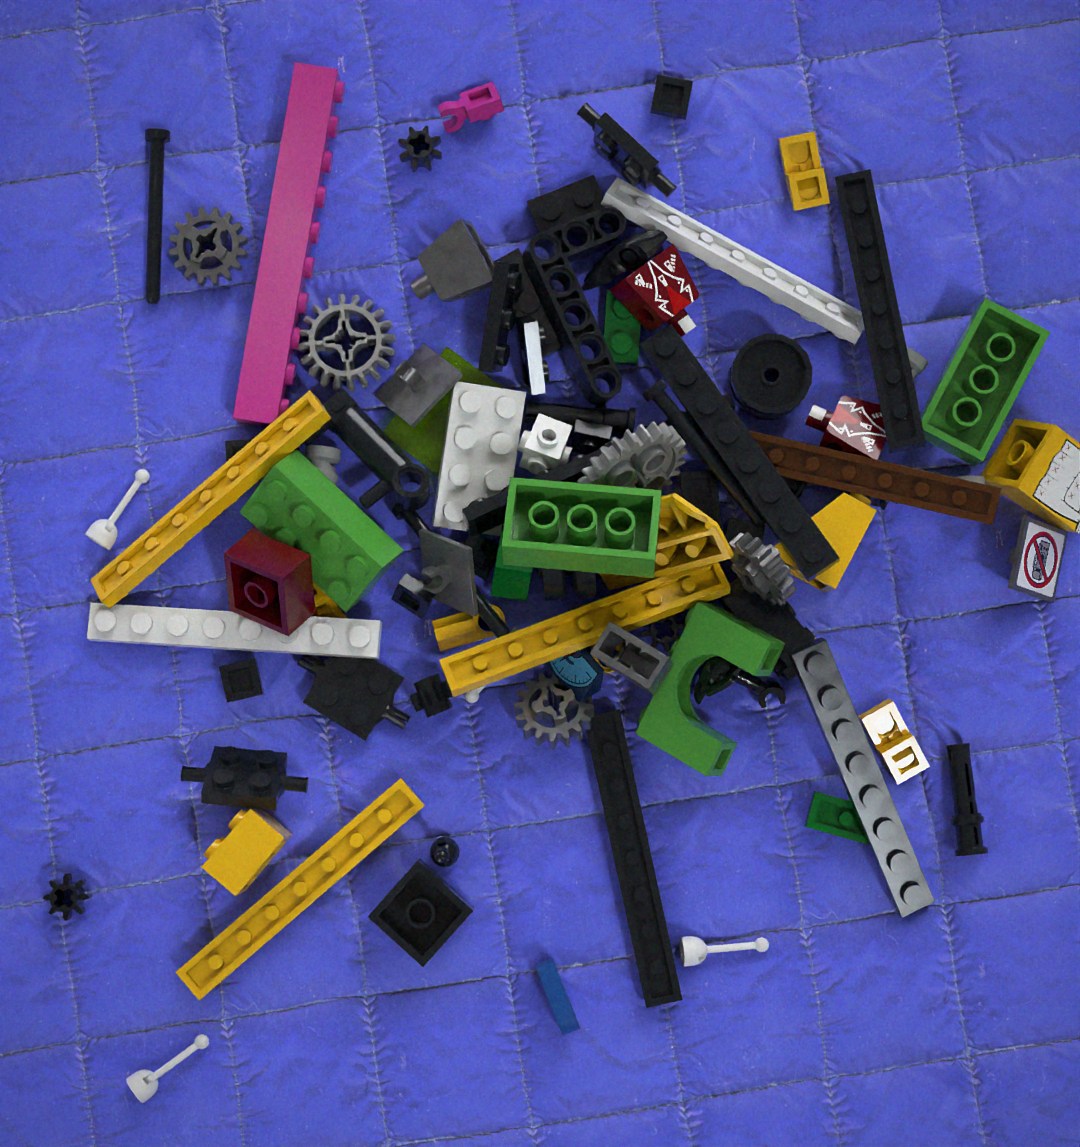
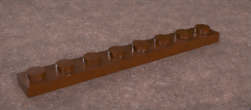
M748 430L782 477L993 525L1002 488ZM705 438V441L707 442V444H708V445L711 447V449L714 451V449L712 448V446L709 444V442H708L707 439Z

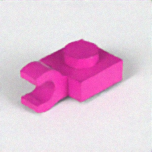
M493 82L459 93L461 99L446 101L437 106L441 117L449 114L454 115L450 120L443 122L446 133L459 130L466 118H469L470 123L477 120L490 119L495 114L504 111L501 98Z

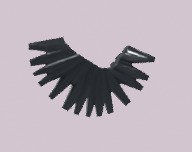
M654 229L634 234L618 242L594 263V267L586 274L582 290H590L607 284L622 272L636 271L637 268L646 264L668 238L664 231Z

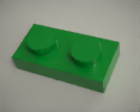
M607 289L604 324L605 342L616 364L638 366L641 323L618 301L610 289Z
M816 791L813 792L804 827L868 844L850 801Z

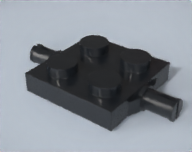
M585 103L579 109L577 115L586 121L594 131L593 142L596 144L594 148L597 153L607 162L613 159L622 168L620 173L631 185L636 187L639 184L646 190L653 184L666 198L675 191L677 186L661 173L662 170L658 167L659 161L606 112L600 116L588 103Z
M303 654L301 657L313 665L311 666L302 659H299L297 665L315 675L313 686L303 700V703L362 740L366 741L374 727L383 721L384 718L402 730L406 723L394 716L408 723L411 716L392 706L394 695L404 681V678L376 660L331 656L322 663L310 655Z
M214 746L211 760L205 768L183 765L181 770V781L203 783L201 791V803L268 810H276L278 800L285 790L307 793L309 777L287 776V753L274 752L272 750L241 749L232 746Z

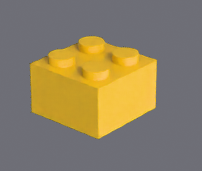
M241 809L227 826L232 830L226 838L223 836L220 839L217 838L203 854L208 860L202 865V868L235 896L248 889L293 835L263 809Z

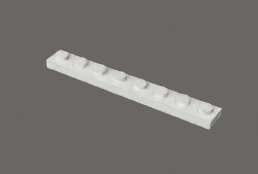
M617 177L605 193L601 205L617 208L626 219L641 226L644 231L654 229L664 231L668 237L666 241L674 244L678 250L688 252L703 260L709 267L723 271L735 278L743 286L752 287L768 296L774 303L784 305L799 313L805 320L815 322L830 330L840 339L856 344L862 334L864 323L862 313L858 309Z
M91 603L87 639L98 642L379 659L382 622L380 620L311 616L290 636H286L232 611L115 604L112 608H109L103 603Z

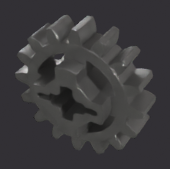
M199 207V216L193 217L192 214L186 212L185 216L188 222L185 225L179 222L174 224L180 233L179 235L169 236V240L177 245V247L169 250V254L172 258H180L175 262L174 266L178 271L186 269L184 273L186 280L191 281L197 276V283L204 287L207 279H211L214 286L217 287L220 282L219 277L224 276L230 282L233 280L230 273L232 269L240 272L243 270L238 260L239 258H248L249 254L241 246H245L249 241L246 236H238L244 228L240 222L231 225L234 217L230 212L221 218L218 207L212 209L211 215L207 214L203 207ZM211 224L209 228L197 229L200 226ZM228 233L232 238L231 253L225 247ZM187 241L190 242L193 249L189 256L190 260L186 256ZM205 242L207 244L214 243L216 248L213 252L209 249L204 251L202 245ZM221 264L217 268L207 269L209 265Z
M740 532L728 543L734 553L730 559L733 562L732 570L738 575L742 586L748 592L758 593L763 600L768 598L772 605L776 603L782 605L796 591L793 585L796 582L788 575L790 568L783 562L780 552L773 545L762 544L760 538L756 537L753 539L748 532L745 534Z
M540 673L538 683L535 684L530 680L526 681L527 692L518 690V702L514 703L517 728H523L526 740L535 736L536 746L540 747L544 741H549L550 748L555 749L557 742L562 741L566 747H569L572 736L582 740V729H591V717H594L592 696L583 702H578L571 689L567 690L554 674H552V679H546L545 675Z

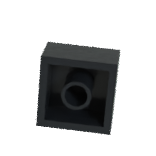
M419 858L370 913L368 918L424 967L473 912L474 906Z

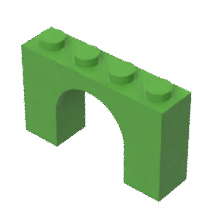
M697 602L686 615V626L680 639L675 641L670 649L669 657L674 665L658 691L653 695L650 703L641 711L638 719L640 724L635 734L705 776L723 775L738 742L710 727L697 716L690 699L692 678L701 664L715 656L731 662L753 676L770 677L786 643L714 603Z

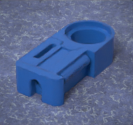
M551 958L536 964V970L562 1035L580 1029L554 959Z

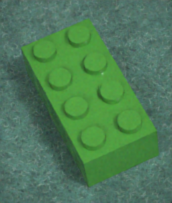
M984 298L976 306L920 413L925 440L973 466L983 462L1042 350L1050 331Z
M297 449L271 468L240 511L263 535L310 554L313 582L345 612L349 611L369 594L404 551Z
M510 477L502 538L503 565L654 578L662 490Z

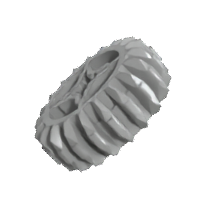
M339 294V305L335 306L330 297H327L324 300L328 309L322 311L318 305H314L312 309L318 317L314 320L310 316H305L303 319L304 323L311 327V329L299 330L300 336L308 340V342L300 343L298 350L299 352L310 353L305 355L301 362L303 366L314 364L308 372L312 378L323 373L320 378V384L323 387H326L331 379H334V391L339 392L344 381L347 382L348 391L355 392L354 381L360 380L362 387L367 389L369 388V383L365 377L371 374L374 380L379 381L381 376L376 368L378 366L384 370H389L390 364L382 357L395 356V350L385 345L396 342V337L394 334H384L393 325L390 320L379 322L385 315L382 308L377 309L371 314L374 303L370 299L361 308L360 296L356 294L352 297L351 304H347L344 294ZM350 316L365 320L372 326L376 334L367 335L366 332L359 333L354 331L350 323ZM339 318L336 332L330 336L323 337V340H319L324 327L332 320ZM345 327L351 340L356 342L355 345L350 344L352 349L348 350L349 359L342 346L338 344L339 341L343 342L342 337L345 336ZM370 346H376L371 358L364 365L355 369L357 355L363 350L370 349ZM327 351L328 354L340 355L344 371L336 370L326 365L320 359L318 352Z

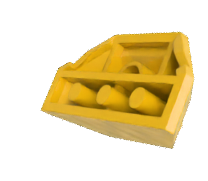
M672 493L661 497L654 578L602 573L600 575L608 590H613L731 559L734 553L716 521L677 493Z

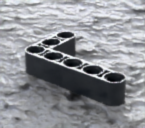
M610 206L603 207L538 233L531 239L522 255L526 271L585 399L593 405L606 404L617 395L622 388V378L570 263L610 247L624 232L626 227L625 216L620 210ZM603 221L610 224L613 233L608 234L602 231L599 222ZM567 234L577 236L581 241V246L571 245L567 240ZM534 247L544 248L549 254V259L544 260L537 257ZM549 280L561 282L564 292L558 293L552 290ZM569 312L576 315L579 320V326L568 324L564 314ZM585 345L591 348L594 353V359L590 360L583 357L580 353V346ZM596 378L607 382L609 393H603L595 386Z

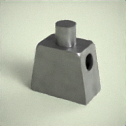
M459 219L419 254L418 260L425 273L410 282L414 293L420 300H424L436 292L441 301L455 302L492 287L495 264L472 222Z
M609 622L590 652L591 655L610 669L652 695H655L674 665L668 656L612 622ZM622 643L619 653L612 657L616 646Z

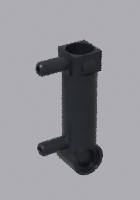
M343 388L322 404L331 416V419L303 443L310 445L329 429L367 466L380 481L359 497V501L364 508L369 509L389 492L394 495V500L398 506L405 510H419L426 505L430 497L428 474L425 469L414 464L375 422L357 406L354 399ZM411 482L420 485V488L414 492H407L402 489L405 484Z

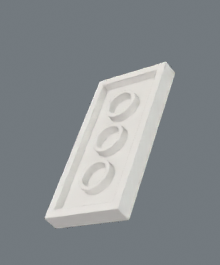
M459 381L451 388L431 526L467 531L464 525L462 509L468 507L476 499L489 498L500 493L509 485L510 477H514L526 392ZM502 524L483 532V534L500 536Z

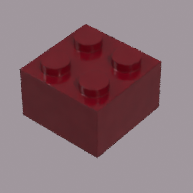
M253 530L249 531L224 552L230 611L286 636H290L315 613L310 554Z

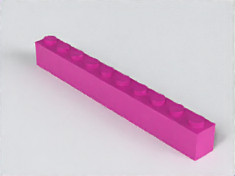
M294 63L233 418L237 423L267 427L290 407L291 401L285 398L288 385L293 386L296 377L297 365L292 363L294 349L298 350V345L302 343V337L299 333V330L302 328H298L300 314H306L309 301V293L304 292L306 278L312 279L315 267V258L310 257L312 243L318 244L321 232V222H316L318 208L324 209L327 198V187L322 186L324 173L330 174L333 163V152L328 151L331 138L336 139L339 129V117L334 115L336 104L343 103L345 94V82L341 81L338 69Z

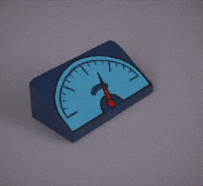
M585 648L545 663L566 689L573 691L578 702H583L601 690L604 669Z

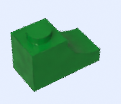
M502 524L490 596L527 601L533 567L503 565L502 538L504 524Z

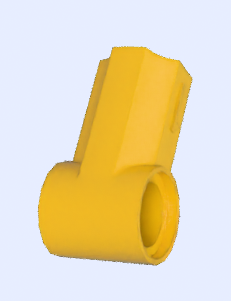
M490 604L492 608L495 610V612L506 624L505 616L502 610L499 607ZM461 612L432 620L440 652L487 638H495L496 635L492 631L487 632L480 628L479 614L474 617Z

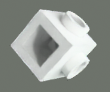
M539 413L531 432L524 430L517 450L523 452L519 467L525 468L532 474L537 475L545 469H555L558 466L567 464L572 451V447L567 446L573 426Z

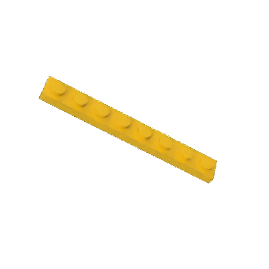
M309 390L91 578L90 581L100 601L107 607L112 608L197 533L208 526L225 509L236 502L254 484L264 478L276 463L291 454L328 422L331 416L318 397Z
M719 562L662 576L439 660L440 666L452 696L456 697L597 643L609 622L629 632L688 610L695 606L697 602H709L730 594V585Z
M400 778L175 973L196 998L201 1000L420 811L425 804L408 784Z

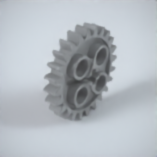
M651 422L646 429L640 424L634 433L627 429L624 437L620 440L617 437H613L612 445L609 448L602 446L600 448L602 454L599 457H591L589 459L592 466L582 469V473L585 476L578 479L577 483L661 490L663 486L673 483L670 480L671 476L680 474L681 471L678 469V466L686 462L683 456L688 453L684 447L686 443L672 425L668 427L665 422H662L659 426L655 422Z

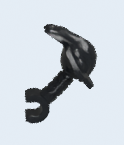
M715 656L706 662L694 687V698L698 705L705 694L710 697L734 684L735 681L756 693L761 708L766 707L765 698L770 693L777 694L780 704H785L786 700L785 692L778 682H764L719 656Z

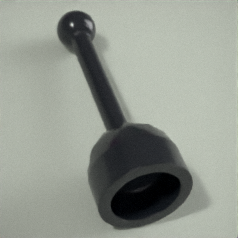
M449 837L437 839L430 848L432 861L440 867L453 865L460 854L458 844Z

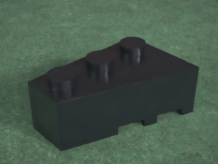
M737 577L729 584L730 594L719 597L717 600L726 611L786 643L773 671L781 682L791 680L797 673L788 653L817 638L795 618L797 614L787 601L782 605L777 603L772 605L768 598L763 600L758 593L748 592L742 586L740 578Z

